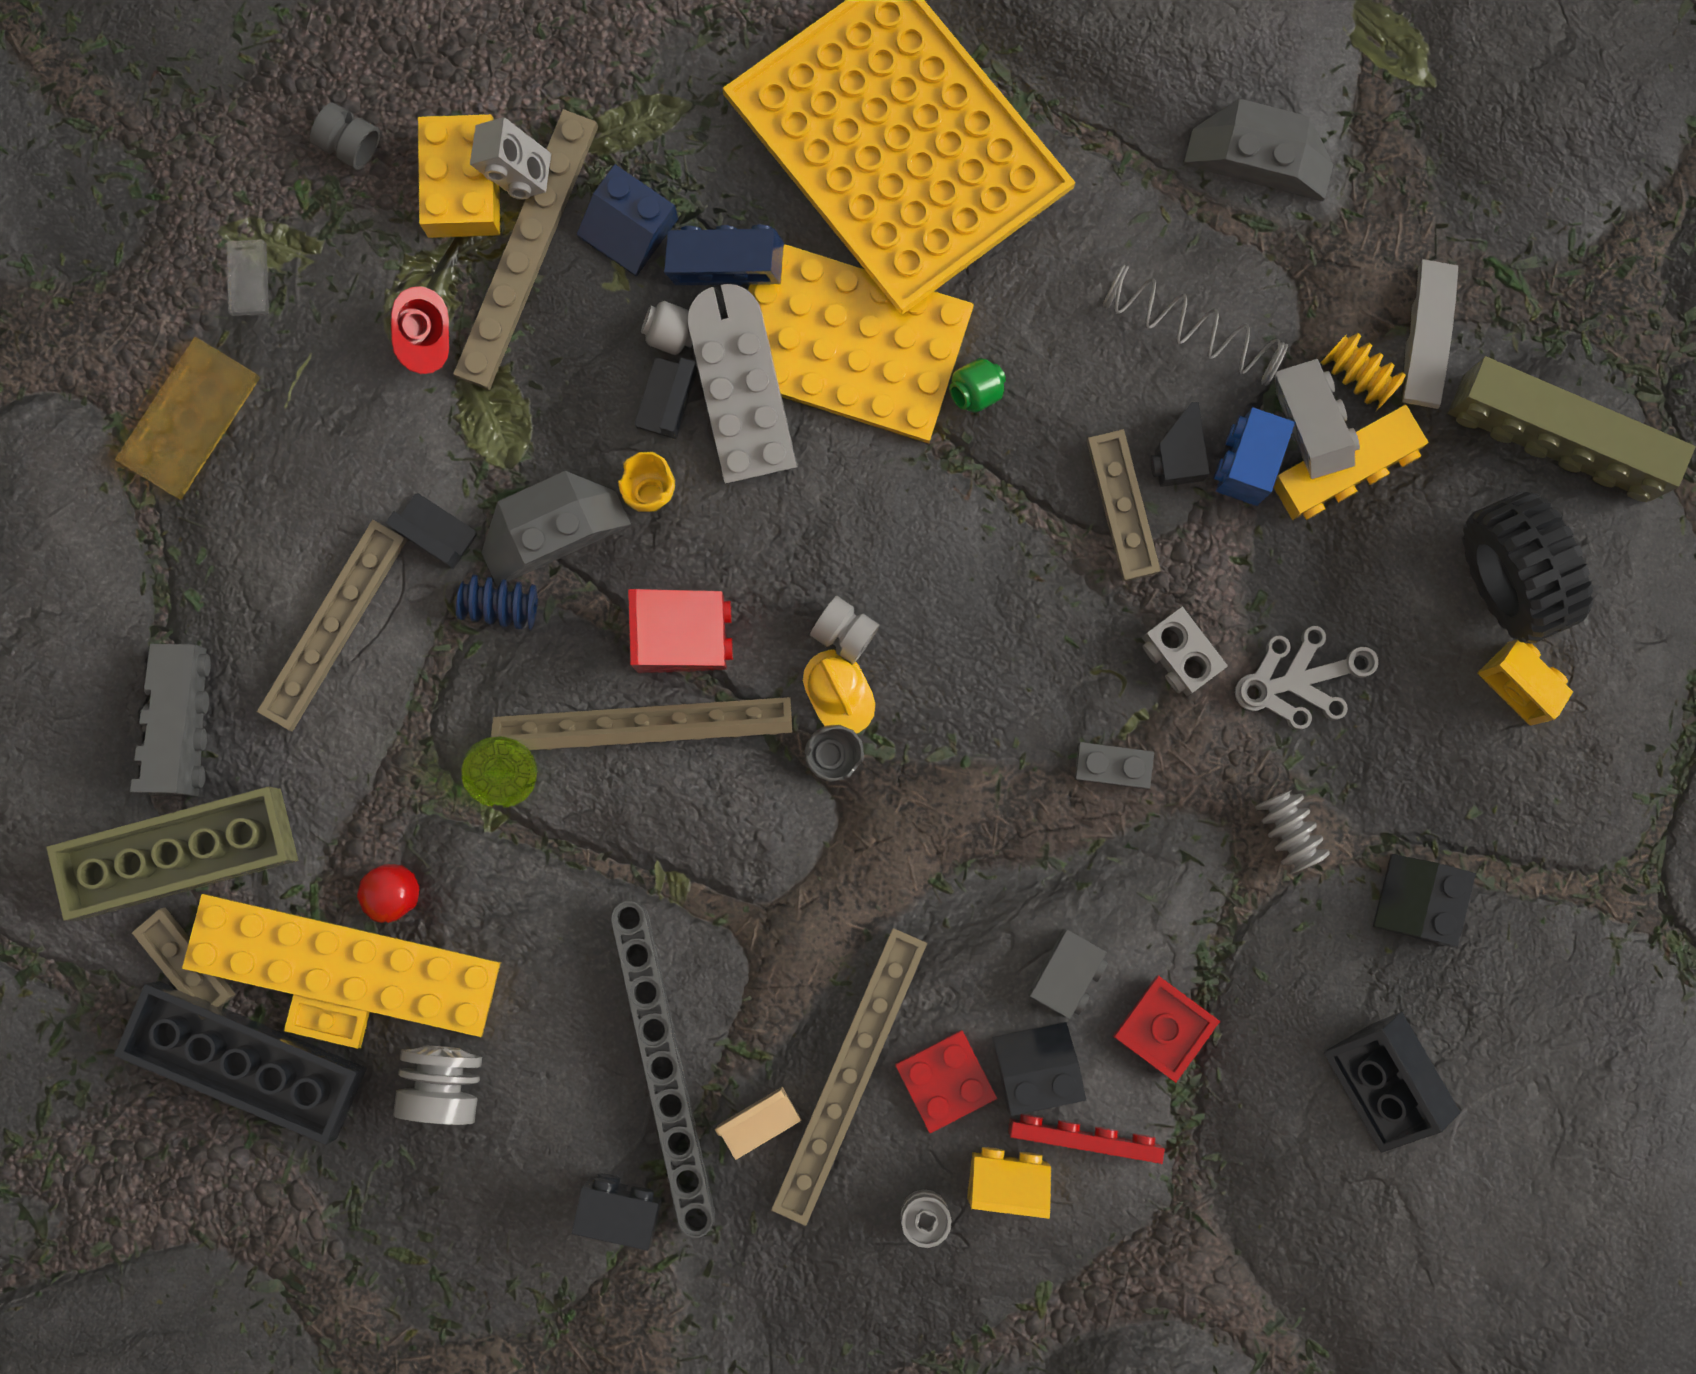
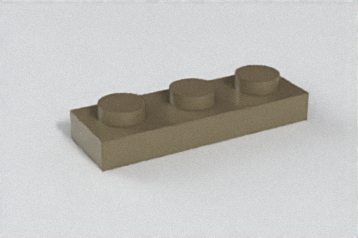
M166 907L159 909L132 932L177 990L206 1000L216 1007H222L236 995L223 978L182 969L190 937ZM198 1015L201 1020L205 1019V1017Z

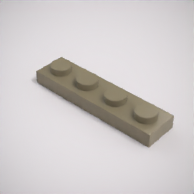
M1124 429L1089 437L1087 445L1122 581L1126 582L1159 574L1161 570Z

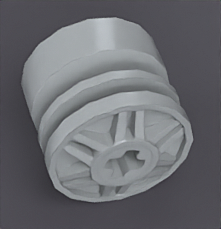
M428 1045L415 1049H402L400 1060L416 1063L417 1068L399 1069L398 1075L415 1081L414 1088L396 1090L393 1116L403 1120L434 1124L464 1125L475 1123L477 1097L461 1092V1085L474 1084L480 1081L479 1075L465 1073L463 1068L481 1067L482 1057L470 1054L459 1048Z

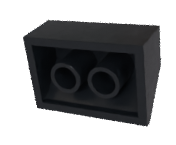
M1403 1012L1372 1023L1324 1052L1381 1153L1441 1133L1461 1113Z

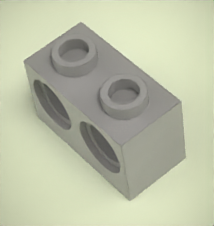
M505 117L475 126L470 159L472 167L481 172L485 178L507 191L513 198L528 199L530 196L546 192L551 153Z
M1183 606L1142 637L1146 643L1143 645V649L1154 663L1161 662L1168 672L1165 675L1168 683L1177 693L1183 691L1186 697L1228 667ZM1164 630H1171L1177 634L1179 638L1177 648H1168L1163 644L1161 635ZM1192 659L1200 664L1202 672L1199 678H1191L1185 673L1184 664L1186 660Z

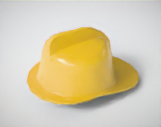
M836 650L820 652L810 659L804 669L803 683L820 721L824 726L842 725L854 730L856 734L860 733L870 724L874 717L875 700L857 662L851 664L836 654Z

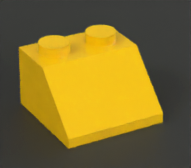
M1518 639L1508 642L1477 674L1530 726L1555 720L1573 693L1566 685L1568 680L1558 669L1554 667L1549 668L1539 658L1541 654L1533 644L1520 642Z
M982 1147L981 1153L972 1152L967 1194L971 1209L1050 1218L1051 1166L1048 1162L1042 1161L1043 1155L1020 1152L1019 1158L1004 1156L1005 1150Z

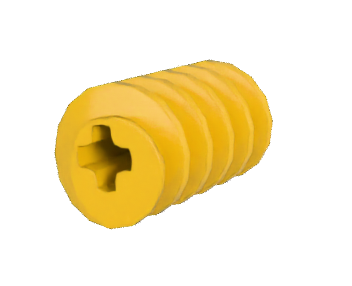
M1359 333L1349 338L1345 335L1320 363L1326 365L1335 361L1331 373L1336 375L1345 370L1346 374L1342 383L1347 385L1356 380L1357 384L1353 393L1358 395L1367 390L1368 394L1364 402L1368 405L1379 400L1377 411L1400 387L1406 375L1401 372L1391 377L1390 375L1395 366L1392 362L1380 367L1379 365L1383 358L1381 352L1369 357L1368 355L1372 348L1371 343L1358 347L1357 345L1361 338Z

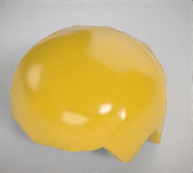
M639 452L626 459L623 463L624 473L621 480L618 481V486L623 500L629 507L638 512H652L659 510L671 500L675 489V479L665 458L655 452Z

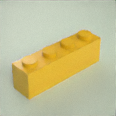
M1404 405L1356 432L1360 449L1355 451L1354 467L1311 479L1304 461L1277 475L1273 488L1291 519L1294 520L1303 515L1308 520L1324 511L1326 508L1323 503L1335 497L1339 503L1358 492L1355 486L1366 479L1371 485L1390 474L1387 468L1399 462L1401 467H1404L1420 458L1419 450L1429 442L1408 406Z

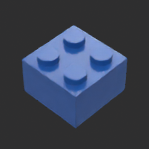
M1254 407L1250 409L1245 417L1239 416L1236 424H1232L1225 445L1230 446V450L1226 452L1224 459H1220L1213 479L1219 481L1215 492L1258 506L1272 492L1295 422Z

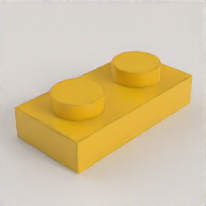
M293 994L284 1031L358 1049L362 1045L370 1012Z

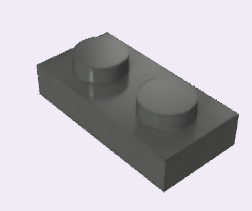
M1080 742L1078 745L1074 780L1150 789L1154 752Z

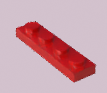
M1020 1114L1019 1120L1010 1118L1008 1134L1011 1138L1163 1164L1165 1148L1160 1144H1155L1156 1137L1133 1133L1132 1139L1117 1137V1130L1104 1127H1095V1133L1080 1130L1081 1124L1058 1120L1057 1126L1042 1124L1043 1117L1030 1114Z

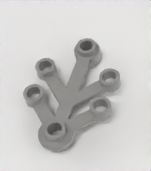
M1311 626L1302 633V645L1285 676L1270 680L1279 660L1288 655L1291 648L1287 638L1275 636L1267 642V654L1257 672L1246 675L1238 681L1235 687V697L1239 705L1246 710L1259 711L1267 708L1285 718L1288 725L1294 730L1305 729L1311 724L1312 715L1310 711L1304 707L1294 708L1275 696V694L1290 691L1322 709L1324 716L1329 720H1338L1347 713L1348 707L1346 702L1339 697H1330L1311 686V684L1347 674L1357 678L1367 677L1373 674L1378 667L1376 653L1368 647H1359L1352 650L1345 660L1306 670L1317 648L1321 647L1326 641L1325 631L1319 626ZM1310 631L1318 633L1320 637L1318 644L1309 642L1308 633ZM1274 641H1280L1284 645V652L1282 654H1277L1273 651L1272 644ZM1356 657H1361L1365 660L1366 665L1363 670L1355 667L1354 660ZM1250 686H1254L1259 690V697L1255 700L1247 695V689ZM1331 702H1336L1340 705L1341 712L1339 715H1333L1329 711ZM1296 712L1304 714L1305 723L1303 725H1297L1294 722L1293 716Z

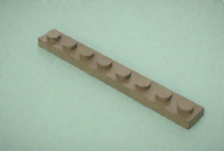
M564 109L562 110L547 150L551 153L546 192L530 196L523 204L453 373L456 378L490 390L598 129L596 121Z
M791 698L493 717L490 743H494L496 752H499L497 742L511 744L513 747L509 752H513L515 747L521 751L552 750L555 748L792 733ZM499 743V745L511 747L510 745Z
M892 928L771 1211L805 1226L807 1225L927 946L926 942Z

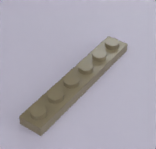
M372 519L259 707L258 713L290 731L295 729L407 542L406 538Z

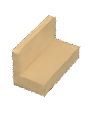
M781 1087L720 1123L715 1128L718 1136H722L733 1157L737 1160L799 1123L801 1118L784 1088Z

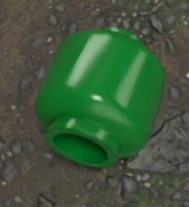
M978 358L953 373L952 384L949 386L950 394L960 409L977 413L1002 399L1006 377L998 364H993L987 359Z

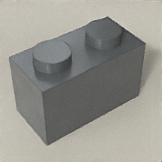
M1063 929L1027 995L1071 1019L1073 1013L1080 1015L1090 995L1085 993L1092 980L1098 982L1107 967L1108 962L1103 960L1107 952L1071 931Z

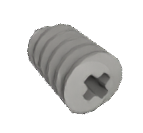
M1292 790L1268 799L1255 807L1256 810H1269L1270 813L1262 820V823H1275L1276 827L1268 836L1269 838H1282V841L1274 849L1275 851H1288L1289 854L1281 861V864L1295 866L1289 874L1317 864L1330 854L1328 849H1316L1323 841L1322 835H1309L1316 828L1317 824L1314 821L1303 822V819L1311 811L1309 808L1296 807L1304 799L1303 794H1290Z

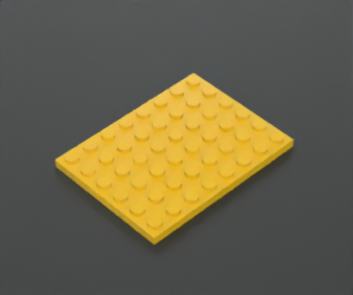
M845 0L723 87V95L901 315L1071 191L1076 183L925 0Z

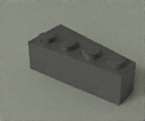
M150 644L144 685L145 694L150 696V704H145L143 709H141L139 724L145 733V741L141 746H136L134 761L140 763L141 770L139 779L131 780L130 792L152 796L199 797L200 788H203L205 784V769L201 766V751H204L207 745V732L205 729H202L203 714L207 713L209 707V696L204 691L205 677L209 676L211 669L210 657L206 654L205 648L193 644Z

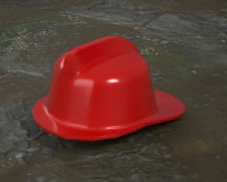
M422 286L410 287L402 291L393 303L390 321L392 347L399 362L408 370L419 374H430L442 368L448 358V310L443 299L433 290Z

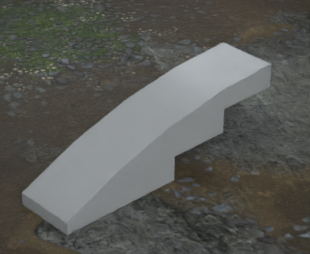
M1422 259L1418 267L1417 293L1412 304L1410 336L1405 345L1404 374L1406 376L1403 380V403L1439 409L1441 405L1453 331L1458 265Z

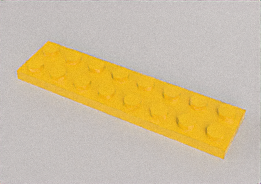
M202 894L182 969L482 1037L501 962Z

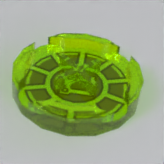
M502 736L485 738L473 744L465 754L461 769L463 786L472 798L483 805L491 807L494 804L503 805V808L512 807L524 801L534 789L538 772L536 760L529 749L514 739Z

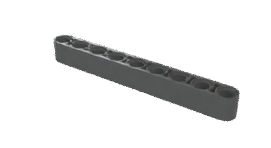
M624 901L613 910L611 915L612 927L678 1224L686 1236L700 1238L710 1231L715 1219V1209L649 914L641 903ZM628 907L635 908L640 915L639 924L633 929L626 928L621 922V914ZM640 944L647 949L648 959L642 966L634 965L629 959V951L633 945ZM647 981L655 986L657 995L653 1002L645 1003L639 999L637 988L641 982ZM650 1019L660 1020L665 1027L664 1036L659 1040L649 1038L645 1032L646 1023ZM666 1057L671 1060L673 1072L670 1076L661 1077L655 1072L653 1064L656 1058ZM668 1094L676 1095L682 1103L681 1111L677 1114L667 1113L662 1107L664 1096ZM676 1132L686 1134L690 1140L689 1149L679 1152L672 1148L670 1144L671 1135ZM684 1170L693 1171L699 1179L698 1186L693 1189L683 1188L678 1180L679 1173ZM693 1208L703 1210L707 1216V1223L701 1227L692 1226L687 1220V1212Z

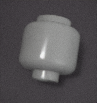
M666 301L659 302L656 307L650 305L641 328V333L645 334L647 345L673 355L679 354L684 346L691 348L693 344L688 327L689 310Z

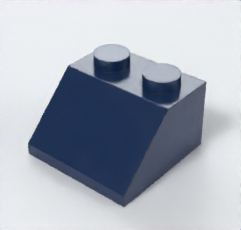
M614 164L593 193L577 232V237L637 277L668 234V230H671L677 222L676 207L673 203Z

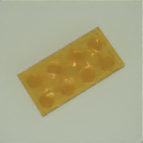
M194 337L115 460L181 500L260 377L235 360Z

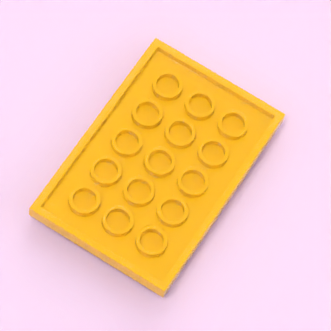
M784 244L781 284H751L748 289L759 302L763 313L781 396L929 444L974 304L934 291L901 315L865 269Z

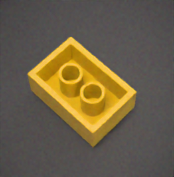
M491 114L418 117L419 224L428 238L500 235V186L485 178L481 172L470 165L475 126L494 120Z

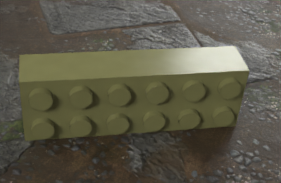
M1487 356L1482 358L1463 375L1447 413L1456 417V421L1462 426L1482 428L1491 432L1490 436L1497 441L1519 444L1525 447L1524 451L1532 456L1539 458L1547 456L1558 461V465L1567 471H1582L1593 476L1594 482L1606 487L1617 486L1626 490L1630 498L1641 502L1652 501L1678 488L1696 447Z
M270 786L46 847L63 921L84 920L299 861L282 791L280 788Z

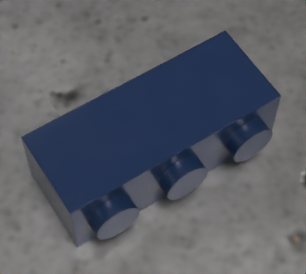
M761 224L753 225L751 229H737L729 225H720L716 229L702 230L696 226H683L681 230H668L664 273L675 285L781 284L784 242L775 228Z

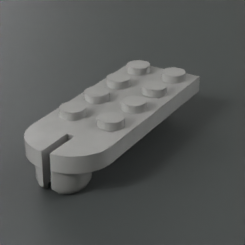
M733 284L721 285L728 318H721L717 301L719 297L715 287L701 292L692 302L688 313V327L725 484L798 467L760 304L748 290Z

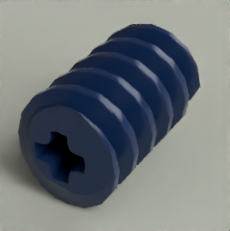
M473 574L468 584H464V581H462L459 586L456 600L457 619L464 620L469 613L472 622H479L484 615L486 624L493 625L497 618H499V623L502 627H508L513 620L516 629H523L528 622L531 631L535 623L538 607L536 585L531 584L527 594L522 591L521 582H516L513 590L508 591L507 580L502 579L499 587L495 589L493 588L492 577H487L484 585L479 586L478 576Z

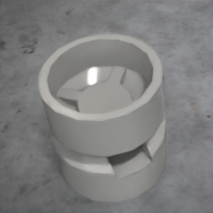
M835 596L816 622L810 636L826 647L835 645L836 654L854 664L876 634L880 624L865 614L856 616L852 605Z
M931 1190L915 1191L906 1197L900 1212L904 1235L911 1243L918 1247L930 1248L938 1246L947 1238L951 1230L952 1220L947 1203L941 1195Z

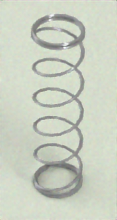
M1125 264L1121 266L1102 304L1103 307L1108 309L1116 295L1114 308L1116 314H1120L1130 306L1150 282H1153L1146 315L1147 329L1153 328L1181 297H1184L1177 332L1178 344L1184 343L1212 312H1215V321L1208 350L1209 359L1215 358L1242 328L1246 327V339L1239 367L1240 374H1245L1272 344L1278 343V348L1261 380L1262 385H1269L1287 351V343L1285 344L1284 341L1281 342L1279 339L1272 340L1243 370L1250 337V327L1246 323L1238 327L1211 356L1218 325V310L1214 308L1208 311L1180 341L1187 307V295L1185 293L1178 295L1154 323L1149 326L1156 281L1154 278L1147 280L1127 304L1118 310L1123 279L1129 269Z

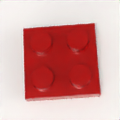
M1156 975L1113 1037L1173 1082L1177 1083L1220 1021L1163 978Z
M963 1030L895 1064L929 1133L997 1099Z

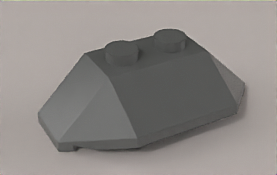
M1240 98L1193 128L1183 164L1320 201L1325 200L1333 169V163L1311 117Z
M564 471L498 501L481 553L498 587L502 579L509 582L632 525L616 491Z

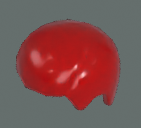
M384 864L372 869L361 879L357 899L363 913L371 920L380 923H390L397 921L415 908L418 902L419 884L414 873L403 865Z

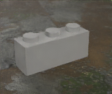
M1318 359L1276 371V395L1286 419L1295 422L1292 434L1311 479L1354 467L1355 451L1360 449L1358 436L1354 428L1348 429L1346 426V409L1341 399L1335 400L1334 398L1335 386L1330 372H1323Z

